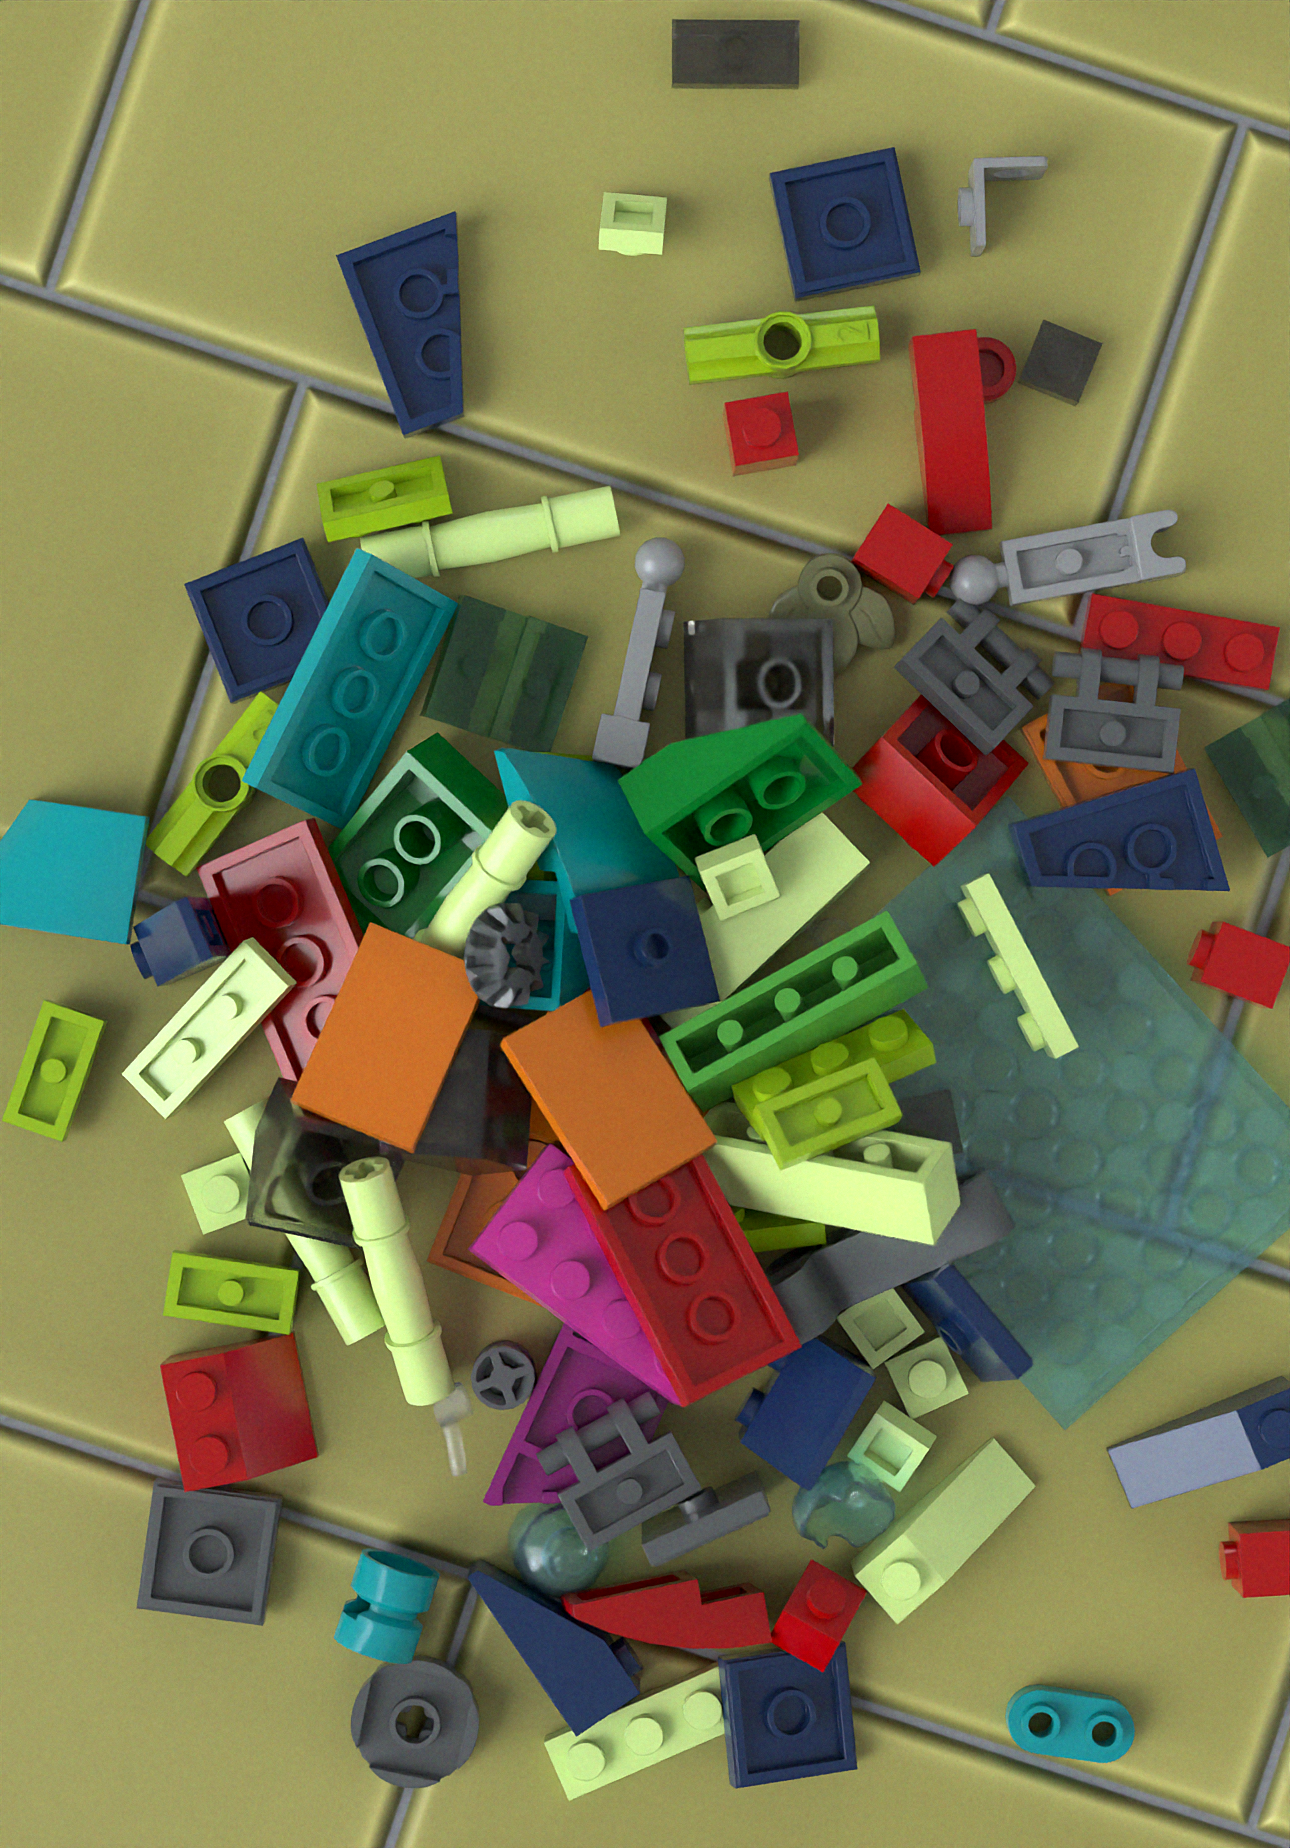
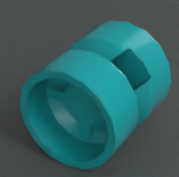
M362 1549L350 1585L358 1595L357 1598L345 1602L334 1639L344 1647L364 1656L396 1664L411 1663L423 1629V1625L416 1616L429 1610L440 1574L428 1565L400 1554L378 1549Z

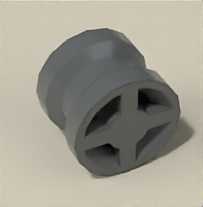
M508 1340L493 1342L483 1348L475 1360L471 1374L472 1389L478 1399L490 1408L498 1410L514 1409L524 1403L532 1392L536 1377L535 1361L529 1351L519 1343Z

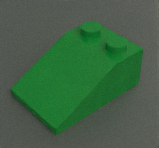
M802 713L670 743L656 754L646 758L639 766L618 780L644 834L687 876L689 875L704 892L707 889L700 875L695 857L756 834L761 849L765 852L863 784L858 774Z
M438 732L406 751L327 848L363 935H365L370 922L410 939H413L419 930L427 929L447 895L473 864V852L478 846L485 843L509 809L506 796Z

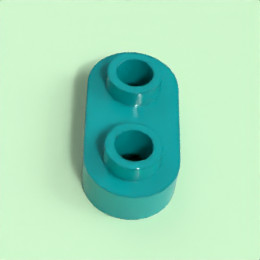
M1029 1685L1018 1690L1011 1697L1006 1707V1725L1013 1740L1022 1749L1031 1753L1108 1763L1125 1755L1134 1740L1135 1727L1131 1715L1118 1699L1107 1694L1046 1685ZM1039 1712L1049 1714L1051 1716V1723L1046 1730L1036 1732L1029 1728V1720L1034 1714ZM1103 1721L1112 1723L1114 1731L1109 1739L1098 1741L1092 1737V1730L1096 1724Z

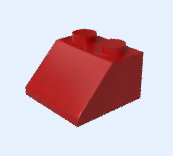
M920 694L852 767L863 783L853 792L858 795L864 804L874 810L912 849L916 850L935 867L982 821L1029 763L1004 739L985 756L939 710Z
M294 1331L289 1335L278 1334L172 1355L160 1365L184 1492L253 1479L319 1456Z

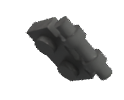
M959 598L947 613L964 631L959 635L941 617L894 668L986 756L1034 707L1016 687L1021 684L1039 700L1055 684V681L1038 665L1042 659L1029 647L1023 651L996 625L1000 619L990 609L986 607L981 611L976 605L967 603ZM978 643L1005 668L1002 674L974 649Z
M1081 648L1079 654L1055 651L1052 676L1076 679L1077 687L1075 697L1052 694L1049 698L1043 760L1167 774L1174 773L1181 709L1155 706L1157 688L1181 690L1184 666L1159 663V656L1139 654L1137 660L1102 656V650ZM1099 683L1133 685V703L1098 699Z
M649 1391L628 1403L621 1398L606 1407L609 1412L608 1414L577 1431L572 1426L555 1435L558 1440L557 1442L535 1453L547 1476L571 1464L579 1481L557 1492V1495L588 1553L702 1490L670 1430L648 1443L640 1430L639 1425L661 1414ZM622 1436L630 1453L596 1471L587 1454Z

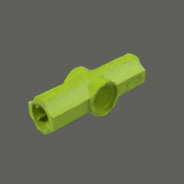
M874 305L804 314L778 311L762 319L683 328L689 385L764 376L785 379L794 376L798 372L880 363L881 360L878 320ZM786 331L797 340L799 352L790 359L777 360L771 357L765 350L763 343L765 338L773 332Z
M261 691L212 755L197 765L191 782L146 839V846L154 854L186 877H190L237 814L249 806L256 795V788L241 781L240 789L233 799L226 802H218L211 795L209 782L213 773L223 767H233L239 774L240 780H242L279 706L278 703Z

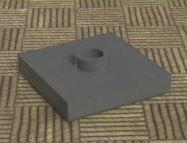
M757 1470L716 1489H713L712 1486L703 1488L678 1502V1506L641 1523L642 1547L650 1565L657 1567L769 1516L771 1510L766 1489Z
M157 1478L153 1485L136 1608L263 1626L266 1621L283 1495L219 1486L184 1492L182 1481Z

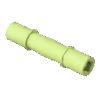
M605 486L547 498V495L541 496L542 503L485 511L430 526L428 520L422 521V525L361 537L360 543L363 551L373 554L416 579L430 575L436 578L440 577V570L497 562L549 547L552 548V553L559 552V548L620 536V530L611 487Z
M522 800L513 802L485 843L478 846L473 852V864L447 895L428 928L419 930L413 940L464 960L466 939L473 922L485 909L495 904L504 903L511 891H516L522 887L526 881V874L556 834V826L552 818L533 803Z
M269 1097L224 1121L254 1176L252 1179L254 1185L261 1182L287 1238L315 1281L310 1287L319 1294L346 1345H350L385 1326L386 1324L374 1295L371 1282L361 1266L363 1264L361 1257L354 1260L329 1206L300 1162L305 1157L303 1152L299 1153Z
M383 1157L363 1158L345 1166L339 1173L340 1183L354 1226V1241L356 1244L363 1246L372 1289L388 1330L384 1337L385 1344L392 1352L405 1399L412 1405H430L448 1397L455 1388L440 1336L442 1328L440 1322L431 1315L423 1275L407 1234L411 1227L410 1219L404 1213L390 1163Z

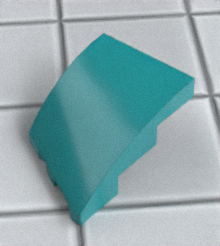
M511 748L494 750L508 807L513 802L519 800L533 803L543 809L555 823L556 834L538 857L537 863L539 870L556 873L570 933L577 934L570 899L580 895L679 877L676 864L644 834L618 782L623 775L614 765Z
M29 799L0 840V924L113 943L130 944L150 817Z

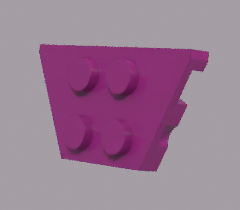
M563 1323L487 1489L483 1502L490 1506L518 1503H561L557 1492L579 1481L571 1464L547 1476L535 1453L557 1442L558 1440L555 1435L572 1426L577 1431L608 1414L609 1412L606 1407L621 1398L628 1403L649 1391L661 1414L639 1425L648 1443L652 1440L669 1401L567 1324ZM622 1436L587 1455L597 1471L630 1453Z

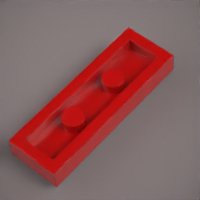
M1092 593L1088 598L1079 653L1081 648L1102 650V656L1137 660L1139 654L1159 656V663L1183 665V677L1265 692L1270 687L1280 627Z

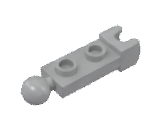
M1170 509L1136 515L1129 519H1120L1001 541L999 549L1002 562L992 563L990 559L981 555L965 556L954 564L950 572L949 585L953 594L958 599L961 598L963 601L973 605L988 602L996 594L998 588L1007 587L1011 607L1177 577L1185 573L1186 561L1182 557L1163 558L1158 556L1152 549L1151 539L1153 534L1164 532L1170 526H1173L1177 522L1178 516L1176 511Z
M655 537L647 540L638 548L635 555V569L638 577L643 581L642 587L640 588L614 715L601 714L592 756L593 762L612 764L615 767L633 770L643 761L650 724L639 721L642 709L655 710L662 674L650 671L655 647L668 649L675 611L663 609L667 587L674 584L681 577L685 568V557L681 548L670 539Z

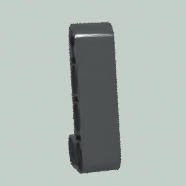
M980 1167L956 1176L961 1205L935 1245L842 1227L826 1234L827 1244L797 1247L773 1261L766 1268L764 1274L801 1345L830 1328L841 1310L981 1250L1012 1232L1016 1227L987 1169Z

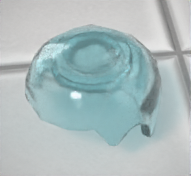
M835 1462L825 1466L811 1492L800 1486L792 1503L793 1523L801 1537L814 1541L821 1549L827 1548V1539L831 1536L842 1537L852 1547L858 1548L866 1545L887 1529L896 1516V1503L885 1484L870 1467L861 1462Z
M531 1503L519 1511L508 1530V1557L527 1585L539 1593L561 1597L560 1595L588 1589L596 1583L608 1563L609 1541L588 1553L562 1503Z

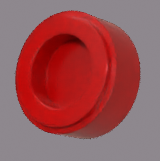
M979 337L977 340L984 404L999 400L1008 392L1015 380L1017 367L1013 353L1003 342L990 337Z

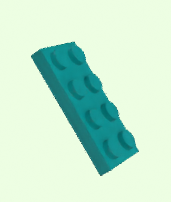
M356 548L241 781L343 830L354 816L459 603L373 554Z

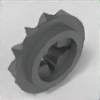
M499 903L488 907L473 922L466 939L464 963L469 983L482 1001L494 1007L508 1008L528 1004L530 992L544 988L540 976L541 968L552 963L543 956L542 947L550 936L537 929L538 914L523 910L521 904ZM504 944H515L512 956L517 961L516 967H507L510 956L505 950L506 946Z

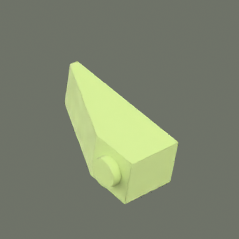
M992 1437L852 1559L850 1563L854 1575L898 1625L949 1580L1036 1486Z

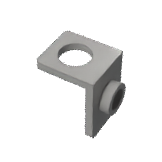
M1046 156L974 158L968 171V187H959L958 223L959 227H970L971 256H981L986 246L984 181L1042 179L1048 167V158Z

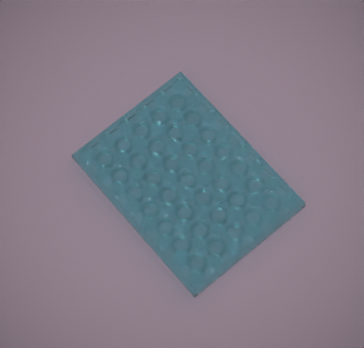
M1006 796L935 867L930 864L870 918L872 919L886 910L889 912L917 961L929 988L852 1031L904 1009L933 1043L937 1063L888 1084L903 1116L899 1123L882 1130L951 1143L956 1176L980 1167L987 1169L1016 1227L999 1241L949 1264L957 1268L1031 1356L1034 1365L1019 1380L1061 1427L1066 1430L1290 1228V1108L1092 888L1030 887L1025 885L1008 824L1027 819L1028 817L1009 796ZM982 874H990L1079 1046L1056 1059L1048 1057L1044 1048L1034 1052L1028 1044L1016 1019L1025 1014L1014 990L1005 995L1001 991L987 963L988 959L996 956L984 933L977 937L973 936L958 908L957 903L966 899L960 886Z

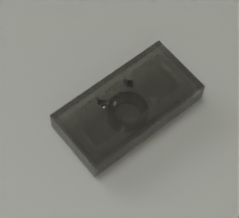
M672 19V88L798 89L800 20Z

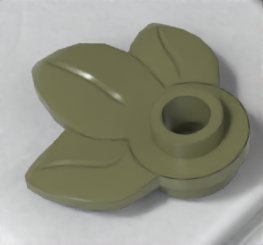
M825 553L811 559L804 566L798 585L778 595L769 612L768 624L771 641L789 643L800 640L802 653L808 666L826 681L835 679L847 668L856 653L857 644L876 649H891L894 644L895 621L891 606L886 597L880 592L863 585L857 566L849 558L840 554ZM825 576L836 577L842 584V591L837 596L827 597L818 588L819 580Z

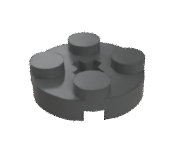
M414 1655L412 1662L408 1664L383 1662L363 1683L352 1710L351 1734L356 1748L358 1749L359 1747L362 1757L370 1764L369 1768L379 1778L399 1787L425 1788L440 1782L441 1778L451 1775L469 1759L478 1737L480 1724L479 1706L473 1694L471 1682L465 1675L457 1672L453 1666L440 1659ZM412 1705L424 1707L425 1716L433 1718L434 1721L433 1728H422L419 1737L408 1736L407 1724L398 1721V1714L400 1712H410Z

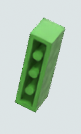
M886 910L659 1036V1039L687 1092L701 1111L705 1112L734 1096L732 1085L750 1078L765 1069L772 1068L808 1052L823 1043L837 1039L929 987L917 961L889 912Z

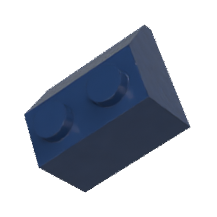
M821 1334L802 1344V1347L768 1364L769 1367L774 1369V1372L763 1391L752 1387L734 1419L742 1424L738 1432L740 1443L810 1492L876 1380L866 1360Z

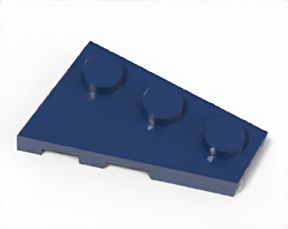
M456 211L336 255L404 438H409L464 417Z
M1195 768L1184 769L1008 824L1026 886L1230 891Z

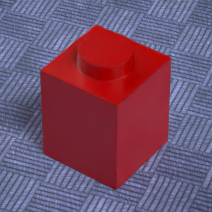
M788 391L724 403L722 415L733 476L796 465L799 451Z
M888 503L853 557L852 562L859 571L914 605L923 592L934 598L954 567L953 564L944 559L953 544Z
M1212 921L1209 932L1200 929L1191 946L1187 964L1195 968L1190 981L1260 1008L1273 1009L1290 965V947L1224 921Z
M1290 1519L1228 1522L1229 1541H1220L1219 1545L1220 1568L1223 1579L1231 1580L1233 1588L1243 1598L1290 1595Z
M811 1559L771 1632L772 1644L824 1672L868 1591Z

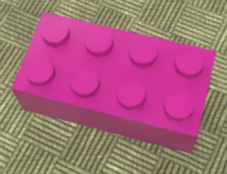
M551 1143L542 1149L467 1250L671 1404L681 1405L563 1174V1171L568 1166L574 1164L573 1160Z

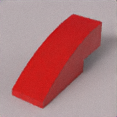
M976 329L912 336L908 344L915 400V410L913 413L927 528L939 536L992 530L989 458Z
M679 1570L560 1595L562 1608L575 1619L606 1632L649 1644L688 1649H723L772 1643L764 1592L750 1582L700 1592L698 1579L685 1570Z

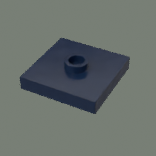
M895 147L769 174L795 302L920 275L921 270Z
M304 538L184 584L231 704H236L258 695L260 691L264 693L291 681L330 603Z
M689 875L580 895L569 900L600 1027L705 1006L720 1001Z
M943 1265L900 1285L935 1326L943 1341L963 1359L981 1382L1018 1380L1034 1365L1031 1356L954 1265Z
M841 1640L824 1672L819 1671L779 1647L718 1656L729 1783L731 1786L737 1789L858 1769L846 1642Z

